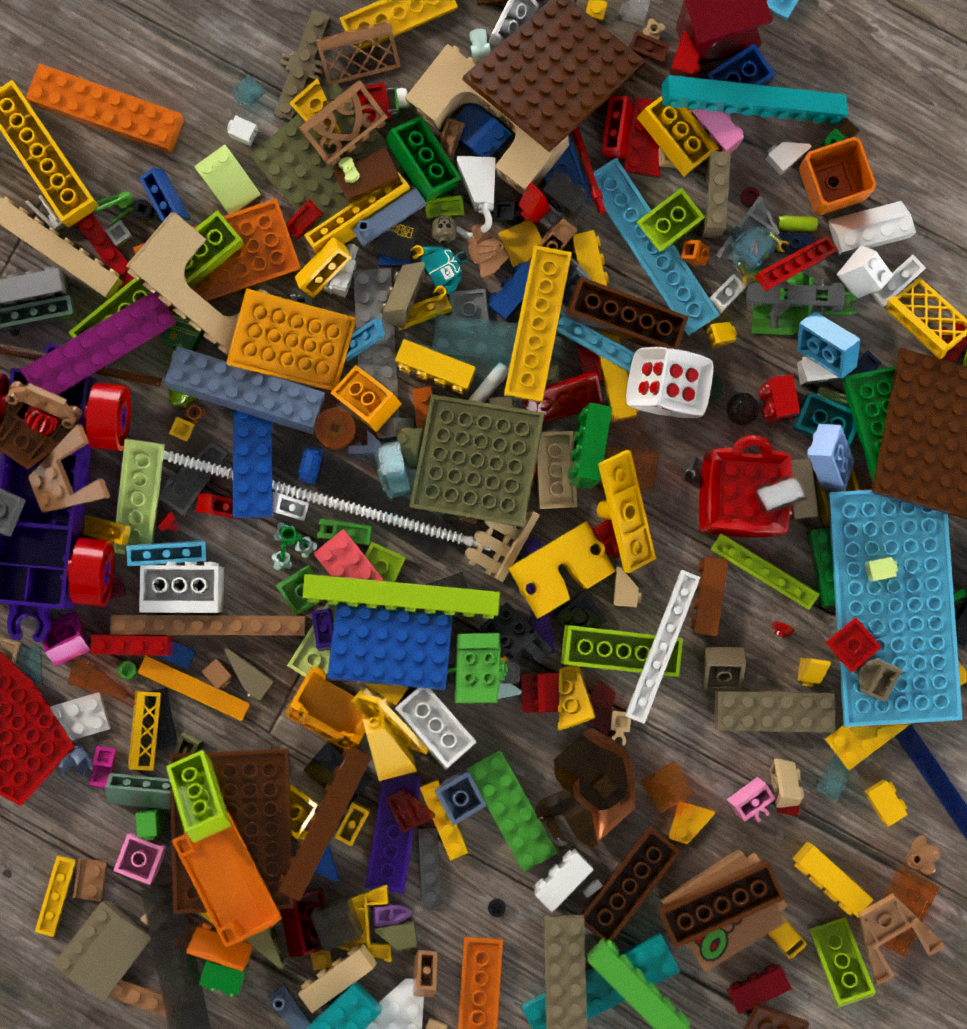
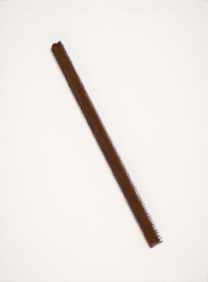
M2 343L0 344V354L3 355L4 353L7 356L9 354L12 357L14 355V358L19 356V359L24 357V360L36 361L46 355L42 352L30 351V349L25 350V348L20 349V347L17 349L15 346L12 348L10 345L7 347V344H3V346ZM105 366L95 372L96 375L97 373L98 375L101 374V376L103 374V377L108 375V378L109 376L112 378L113 376V379L114 377L115 379L118 378V380L119 378L120 380L123 379V381L125 379L127 382L130 380L132 383L135 381L137 384L142 383L143 385L144 383V385L147 384L148 386L149 384L152 387L154 385L156 388L158 386L160 388L162 382L160 377L133 373Z

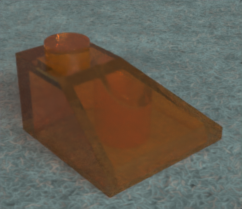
M675 761L641 780L660 814L694 795V791Z

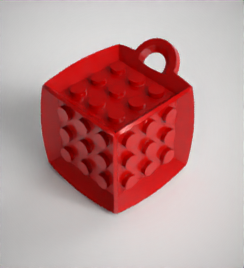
M755 435L739 439L733 448L707 451L703 459L699 489L700 531L715 535L723 533L726 536L782 537L786 534L792 500V461L790 454L772 450L768 440ZM753 445L759 447L762 454L743 453V450Z

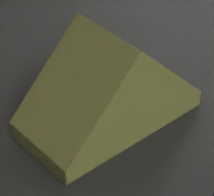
M189 731L183 732L174 753L198 752L204 740Z

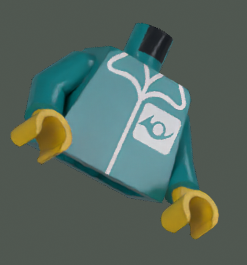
M415 245L410 249V251L417 252L413 259H418L422 256L420 261L425 263V271L435 287L432 293L437 292L440 294L437 298L439 301L445 295L456 290L462 275L460 265L468 261L464 251L453 256L449 248L445 249L440 246L421 247L420 245Z

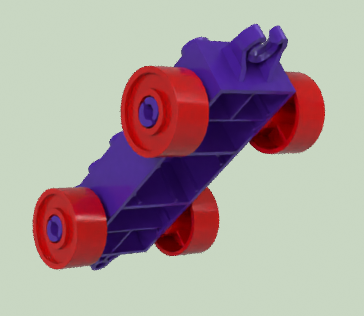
M54 343L49 344L45 347L44 353L48 354L60 346ZM11 368L10 381L6 374L0 373V425L1 422L3 423L6 414L5 410L7 404H9L6 401V396L9 393L8 389L11 384L18 381L28 386V382L20 371L21 368ZM89 376L57 395L66 399L68 406H76L82 411L80 420L74 424L73 428L76 425H82L89 442L61 460L74 493L86 487L89 483L92 448L122 451L124 449V442L129 436L131 424V393L128 385L100 383L92 376ZM26 404L18 415L23 420L28 408L31 406L29 404ZM2 452L0 488L26 499L12 535L6 536L0 533V603L9 604L10 613L7 619V630L12 640L22 639L21 621L25 617L31 616L36 619L38 624L37 630L33 634V640L35 642H43L51 629V608L75 610V604L101 607L107 605L115 573L114 545L111 540L83 538L86 503L51 512H41L28 477L46 457L31 468L26 469Z

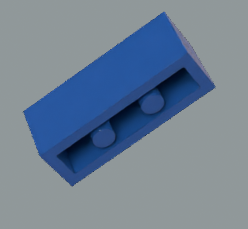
M151 168L139 177L162 222L170 213L178 214L184 221L190 219L165 170Z
M526 261L523 265H517L513 270L514 275L511 279L506 278L500 286L502 289L499 293H493L488 300L490 302L488 308L505 322L523 303L530 264Z

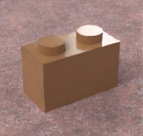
M417 951L414 958L413 996L433 997L435 994L438 952Z

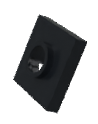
M584 591L580 592L553 614L563 628L565 625L598 629L607 622V619ZM581 609L585 611L586 619L582 623H577L573 620L572 616Z

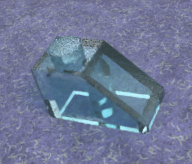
M833 756L815 790L837 801L847 783L850 770L845 768L839 758Z

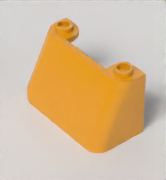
M311 667L284 713L285 716L344 750L345 748L350 749L351 746L356 748L366 732L363 720L367 718L350 702L355 696L328 682L325 671L321 668Z

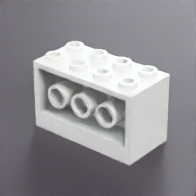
M167 562L165 565H140L139 612L223 613L224 567L219 566V563L204 562V566H200V563L185 562V566H181V563ZM182 581L183 583H185V587L183 589L180 588V584H182ZM164 582L165 587L162 589L161 584ZM201 582L204 583V588H202V590L201 588H199V584H201Z
M417 688L395 708L394 712L430 749V754L444 770L450 767L476 743V740L431 689Z

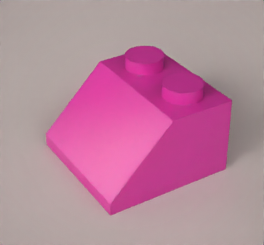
M76 611L51 622L49 635L43 641L45 653L55 667L91 650L89 638Z

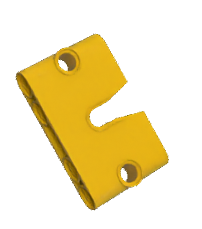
M587 521L508 568L519 587L520 594L525 597L537 618L544 616L570 600L565 581L558 570L560 564L566 567L570 576L582 589H588L616 571L605 552L604 545L597 539ZM592 545H595L598 549L596 555L591 553ZM528 584H531L534 588L532 594L526 592Z

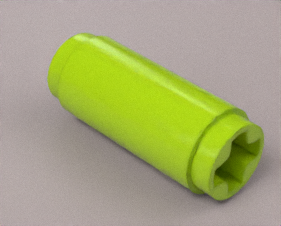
M789 215L779 216L778 218L779 230L817 231L818 218Z

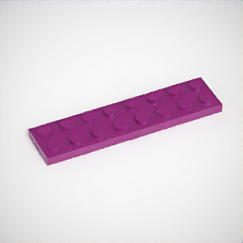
M151 292L20 371L28 384L30 383L50 393L59 395L174 326L176 321L165 304L158 298V293Z

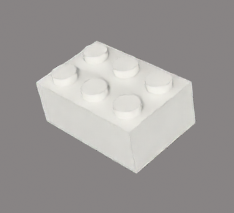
M575 848L572 851L569 849L562 856L563 861L559 865L555 863L548 870L549 875L545 879L543 877L540 878L534 885L535 896L551 912L594 870L592 865Z

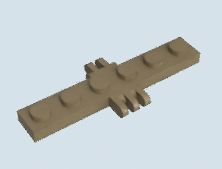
M312 10L297 52H291V55L283 53L282 58L288 60V62L280 60L279 64L286 67L285 71L289 72L274 112L275 117L287 121L293 119L296 111L289 103L305 89L308 79L314 81L318 78L319 82H321V78L315 75L323 76L324 73L323 70L318 69V67L323 68L322 62L315 60L319 51L316 39L324 37L330 21L329 15Z

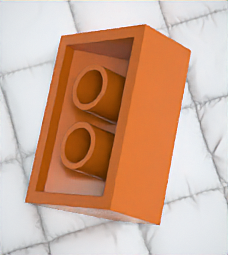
M208 922L200 923L194 932L186 953L243 972L248 965L254 946L244 939L225 948L216 928H214L215 926Z

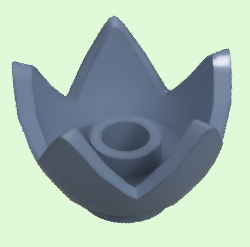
M76 746L60 761L58 768H60L61 775L63 776L74 766L81 776L84 777L88 765L90 770H93V764L84 748Z

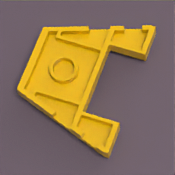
M383 885L330 906L333 947L348 951L355 945L359 947L364 944L373 958L377 957L384 959L386 962H392L391 944L371 943L368 905L388 904V885Z

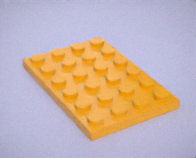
M246 288L226 364L333 391L340 381L357 318Z

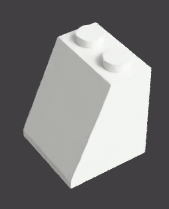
M457 156L458 172L474 211L483 214V204L486 203L489 211L494 212L495 157Z

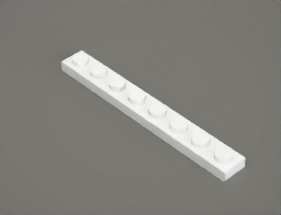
M684 570L680 571L626 712V717L645 724L700 580L699 576Z

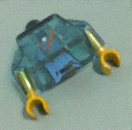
M736 226L730 233L736 240L732 244L733 263L740 276L743 277L742 281L746 286H749L746 282L749 277L754 282L756 280L754 276L748 274L749 272L753 273L775 250L785 252L781 249L782 244L789 246L787 241H781V238L770 228H754L750 226L744 232Z

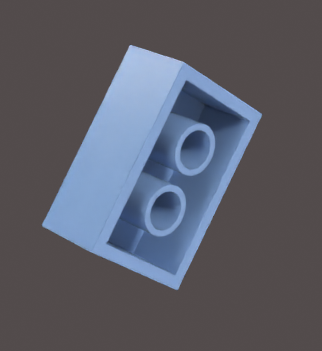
M819 424L817 431L813 434L812 446L808 449V458L811 460L812 468L817 475V481L820 483L822 490L845 491L855 461L841 425Z

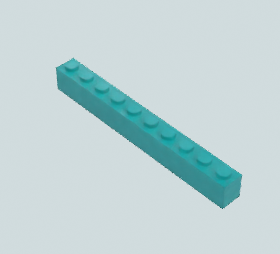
M668 75L662 83L663 106H670L671 108L681 107L690 110H707L708 112L719 111L726 114L757 115L763 118L776 117L778 119H795L796 121H813L814 123L824 122L831 125L840 124L848 116L846 94Z

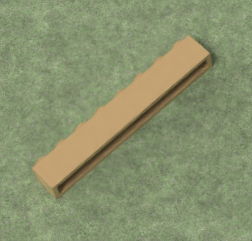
M5 196L4 199L0 197V225L105 298L109 299L116 294L124 283L119 279V273L113 269L109 271L105 269V264L97 258L94 261L90 259V254L82 248L79 250L74 248L75 243L66 237L64 240L58 237L60 235L59 232L52 227L49 230L45 228L43 221L37 217L34 219L29 217L30 213L21 206L17 209L13 206L15 202Z

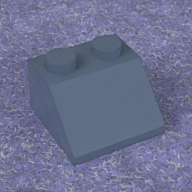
M464 769L447 778L435 790L453 826L487 806L469 771Z

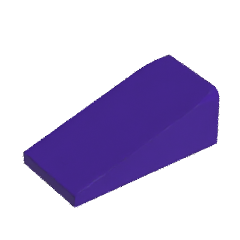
M331 608L312 611L316 648L319 652L331 650L334 628Z

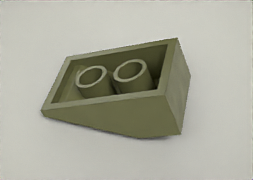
M274 926L246 938V941L279 969L284 967L288 959Z

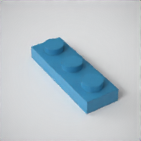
M375 318L352 334L345 359L346 362L385 337L381 319Z

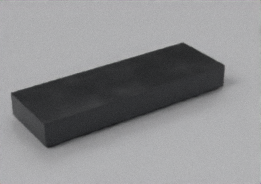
M167 688L148 691L161 693L156 740L158 749L177 745L178 740ZM148 696L150 708L155 705V696Z

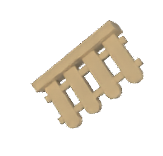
M527 509L524 527L484 521L489 526L486 532L477 531L474 535L475 540L480 543L477 549L468 548L465 551L466 558L470 560L469 564L474 566L476 563L486 569V574L504 582L509 572L508 568L513 565L540 515ZM494 529L505 535L502 542L491 536ZM485 546L488 548L491 546V550L496 552L492 559L481 553Z

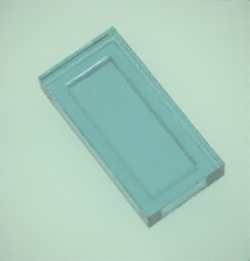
M41 647L20 648L21 670L33 680L35 685H43Z

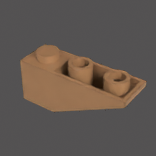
M561 214L538 246L562 250L577 232V225ZM532 255L527 261L528 264L531 263Z

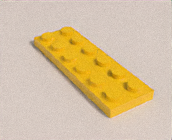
M379 0L340 17V21L345 32L389 21L393 37L453 12L458 9L455 0ZM389 34L381 36L378 44L390 39ZM365 40L359 48L366 50L372 47L373 43Z

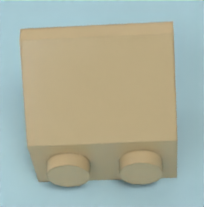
M774 759L770 768L773 794L776 798V808L799 806L801 800L804 799L803 788L799 787L798 782L801 778L799 768L796 769L795 762Z

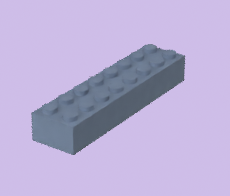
M177 346L164 380L167 389L312 435L325 402L324 392L271 375L226 364V361Z

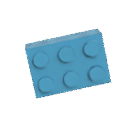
M815 311L799 323L798 352L841 379L857 367L860 338Z

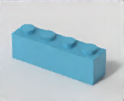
M205 541L125 545L126 565L206 561Z

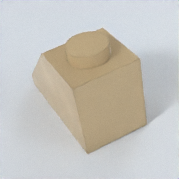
M616 567L612 606L637 608V604H641L642 595L638 592L639 588L624 573L621 567Z

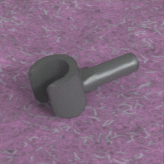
M693 456L690 467L684 471L682 478L684 481L685 477H690V484L693 483L695 478L696 456Z

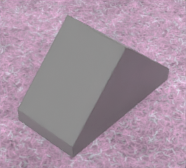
M389 418L376 432V439H397L398 428H414V419Z

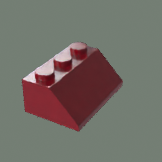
M323 888L305 891L300 902L294 899V908L280 909L289 957H303L332 947L331 930Z

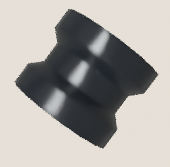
M142 199L134 203L133 213L139 220L146 222L153 218L154 208L148 201Z

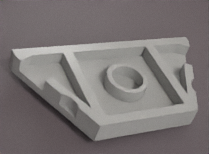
M759 196L715 257L755 264L737 248L749 235L767 251L773 242L768 233L771 232L777 237L780 232L765 207L762 197ZM737 229L742 233L738 239L732 235Z

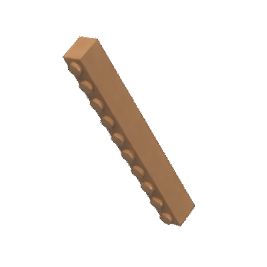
M111 615L110 634L306 636L307 616Z

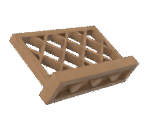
M389 21L316 39L328 86L401 67ZM389 34L390 43L387 48L378 44L381 36ZM365 40L373 43L369 53L359 48ZM346 45L355 48L350 58L341 53ZM376 45L385 50L380 60L371 55ZM331 49L337 53L332 63L325 59L323 51ZM357 50L367 55L362 65L352 60ZM387 52L394 56L396 64L387 65L382 62ZM339 55L349 60L344 70L334 64ZM369 57L378 62L373 70L364 67ZM351 62L360 67L357 74L351 75L346 72ZM332 67L342 72L338 79L330 80L329 72Z

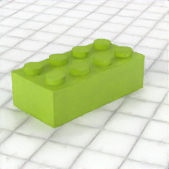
M203 750L166 766L185 833L194 843L231 826L212 762Z

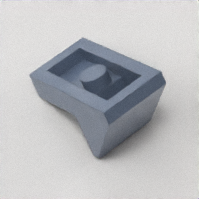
M368 430V445H364V442H353L352 446H348L349 455H388V450Z

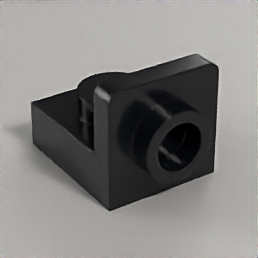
M516 201L494 202L493 221L522 223L523 217L520 215L522 211L519 203Z

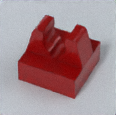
M170 511L157 524V527L162 532L168 528L175 533L179 529V526L174 522L176 516Z

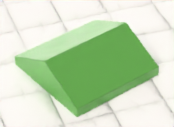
M309 565L276 584V587L295 616L317 604L307 602V598H302L305 574L316 575Z

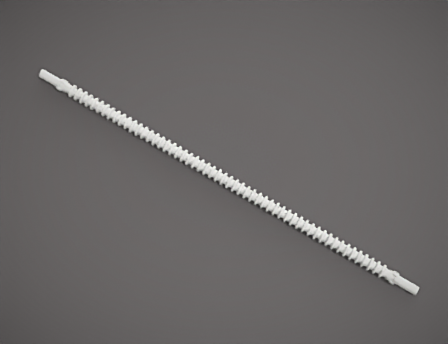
M164 450L163 459L168 460L169 463L173 461L174 464L179 463L180 466L184 464V467H187L188 465L190 469L195 467V470L200 469L201 472L205 470L206 473L211 472L212 475L216 473V476L221 475L222 478L227 476V479L232 478L233 480L232 468L227 469L226 466L222 468L221 465L216 466V463L211 465V462L206 463L205 460L201 462L200 459L195 460L194 457L190 459L189 456L184 457V454L179 456V453L174 454L173 451L169 453ZM272 480V490H275L276 493L280 491V494L286 493V496L291 494V497L296 496L297 499L301 497L302 500L307 499L308 502L312 500L313 503L318 502V505L323 503V506L329 505V508L333 506L334 509L339 508L340 511L344 509L345 512L350 511V514L355 512V515L361 514V517L365 515L367 519L369 517H372V520L376 518L378 522L379 520H382L383 523L387 521L388 525L390 523H393V526L397 524L399 528L404 526V529L409 528L410 531L414 529L415 532L418 530L420 534L425 532V535L431 534V537L436 535V538L441 537L442 540L446 538L447 541L452 540L453 543L457 541L458 544L464 543L469 547H478L480 544L474 537L464 536L462 533L457 534V531L452 533V530L446 531V528L442 530L441 527L436 528L435 525L431 527L430 524L425 525V522L420 524L419 521L414 522V519L410 521L409 518L403 519V516L399 518L398 515L393 516L392 513L388 515L387 512L382 513V510L378 512L376 508L374 510H371V507L367 509L365 505L363 507L360 504L356 506L354 502L350 504V501H347L346 503L344 499L339 501V498L334 499L333 496L329 498L328 495L323 496L322 493L318 495L317 492L312 493V490L307 492V489L302 490L301 487L297 489L296 486L291 487L290 484L286 486L285 483L280 484V481L275 483V480ZM485 546L484 549L490 551L491 546L490 548Z

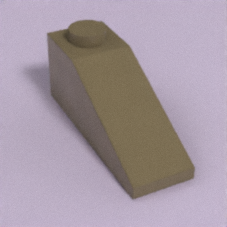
M226 648L225 653L244 690L248 692L246 695L254 701L257 699L259 701L263 700L276 681L231 648Z

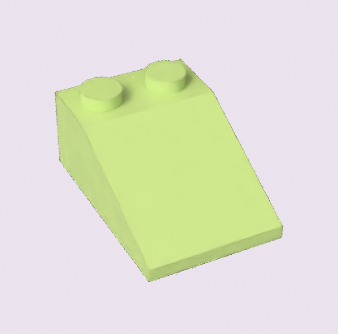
M225 144L194 166L228 214L242 210L261 196L258 189Z

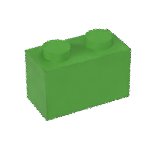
M145 809L136 813L137 837H143V840H153L164 832L163 809Z

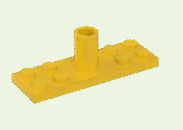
M625 450L598 463L607 500L599 502L597 515L600 519L612 520L624 573H631L655 560L656 556L630 450Z

